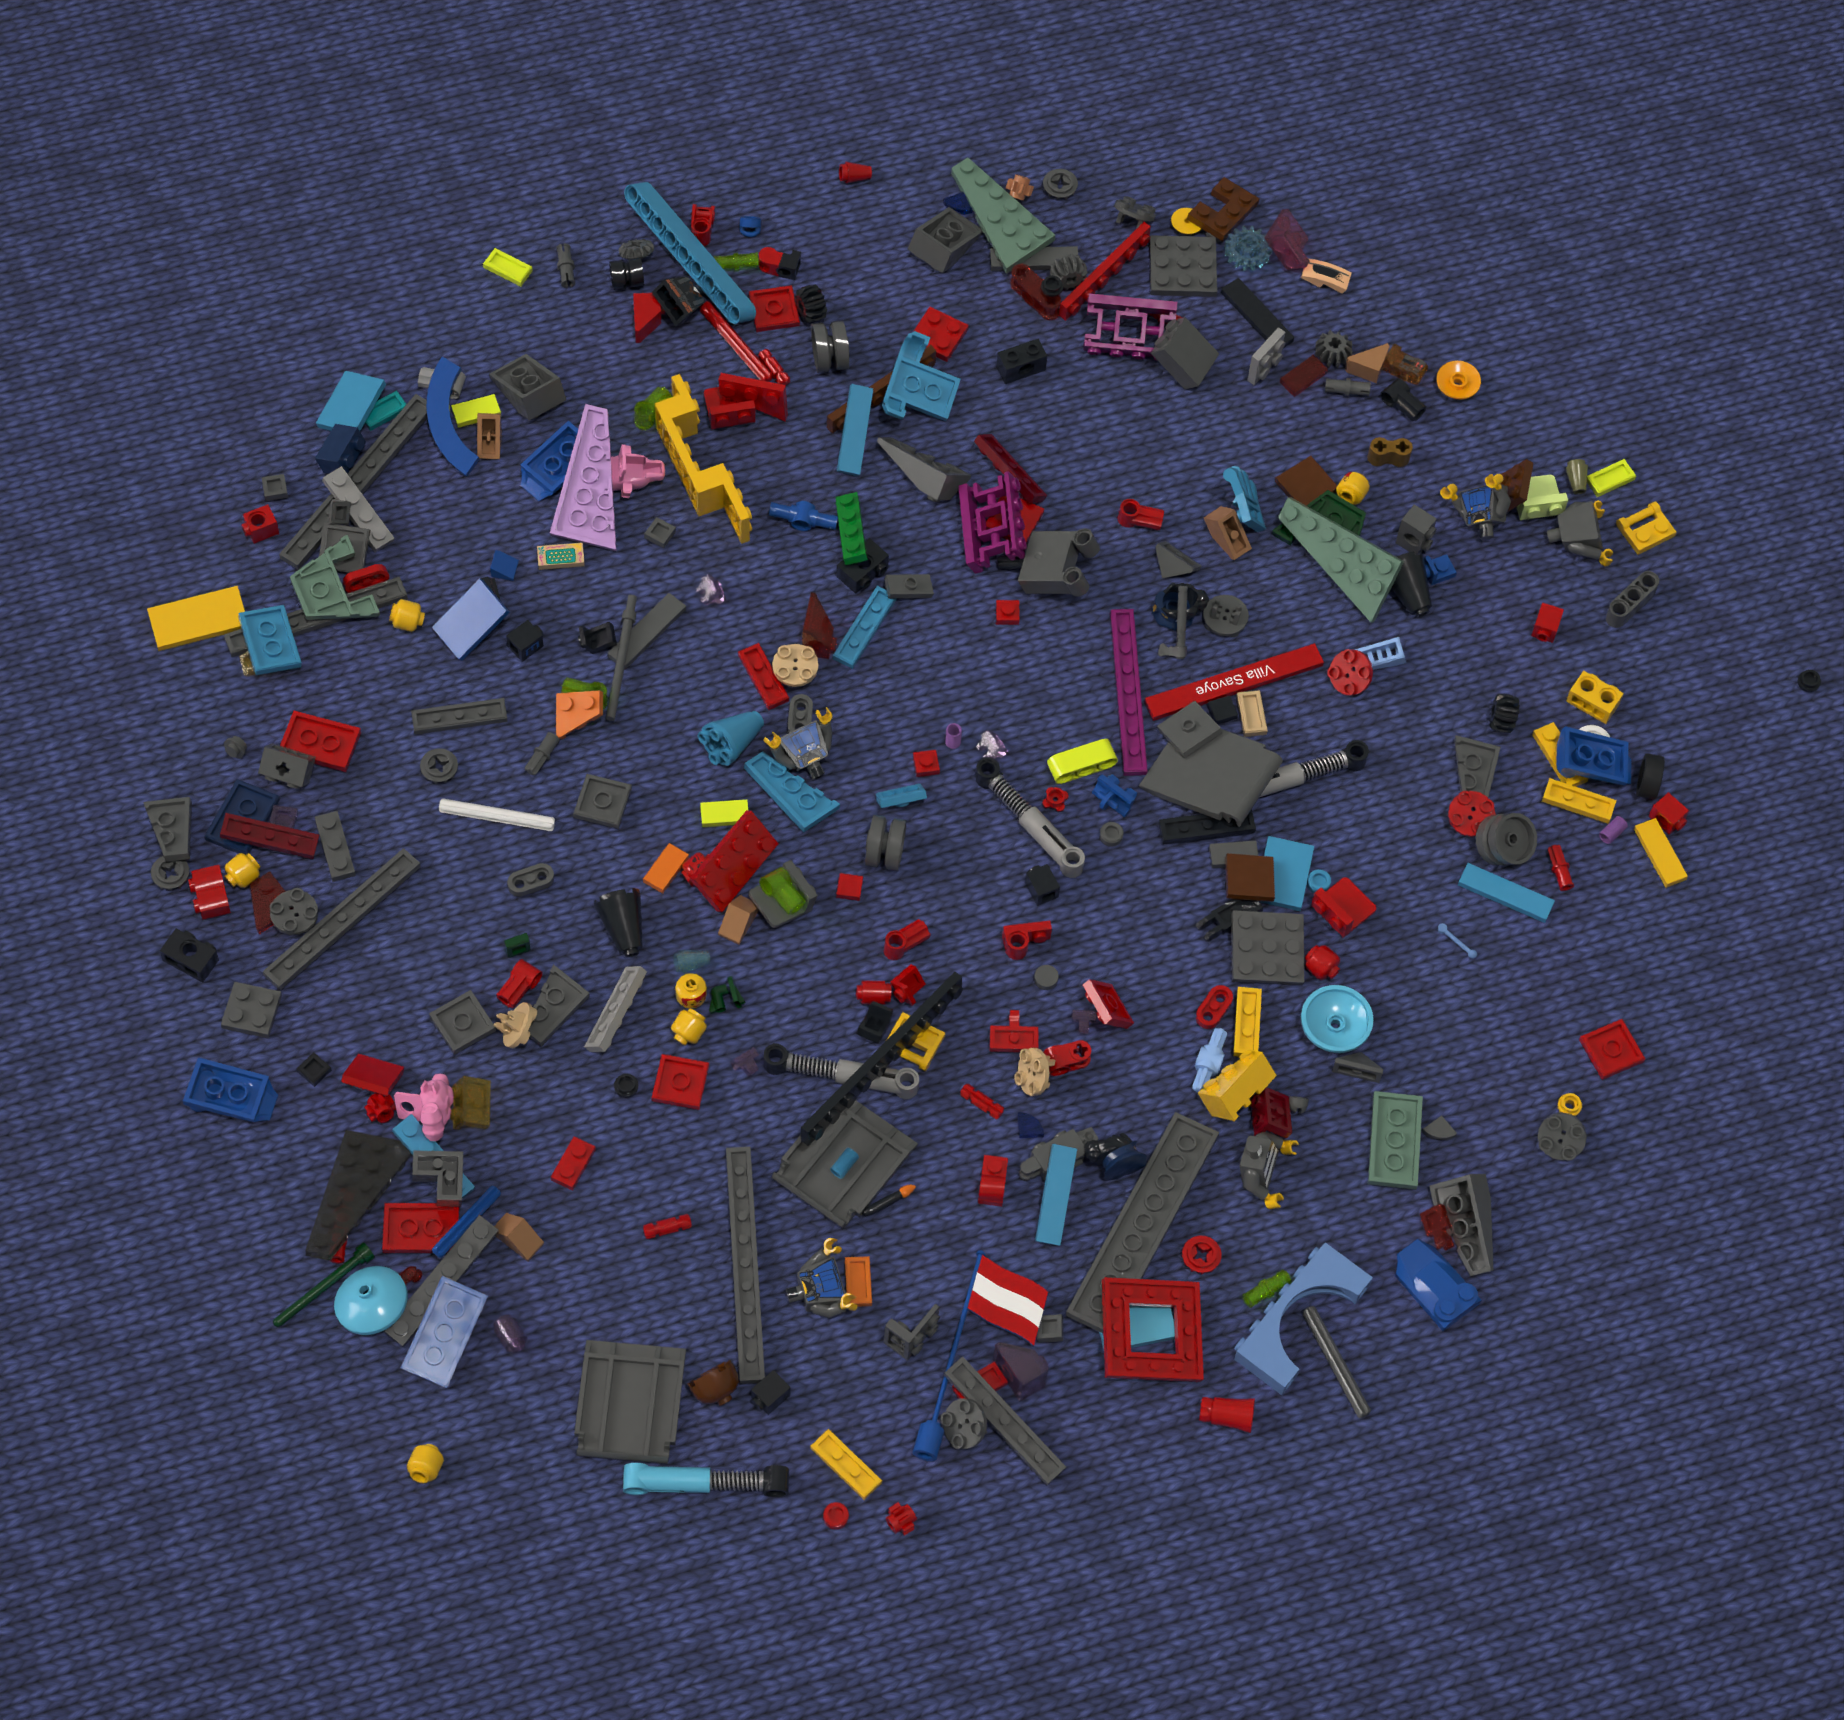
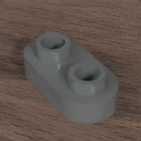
M798 694L790 700L788 733L812 722L813 702L809 696ZM804 707L805 709L801 711L797 708Z
M544 863L513 872L507 880L508 890L512 895L521 897L548 888L554 881V872L551 866ZM540 876L546 877L545 880H539L538 878ZM517 884L524 885L522 888L516 887Z

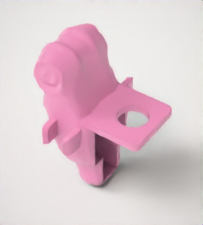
M622 444L619 455L611 457L613 490H621V497L630 498L632 490L643 488L653 481H661L665 477V464L661 460H649L644 455L631 454V446Z
M435 1074L431 1081L425 1080L421 1085L420 1095L403 1092L395 1093L394 1099L398 1118L405 1119L412 1114L417 1121H421L423 1125L422 1132L429 1141H438L443 1137L444 1126L450 1119V1107L454 1102L453 1089L449 1086V1081L445 1074ZM402 1102L412 1104L414 1111L405 1110L402 1107Z

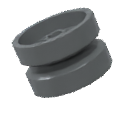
M843 320L831 322L829 336L824 323L812 324V349L817 373L829 372L831 357L837 371L848 370L849 342Z
M1521 813L1493 814L1486 817L1479 824L1476 832V846L1480 856L1491 865H1519L1527 862L1533 856L1537 846V832L1531 820Z
M873 815L866 840L865 866L877 868L881 863L882 855L885 854L884 865L886 869L899 870L907 820L894 818L889 832H886V817Z

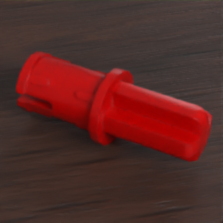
M1552 845L1547 850L1553 866L1551 871L1556 875L1560 891L1570 890L1574 887L1569 872L1570 865L1565 860L1561 846Z

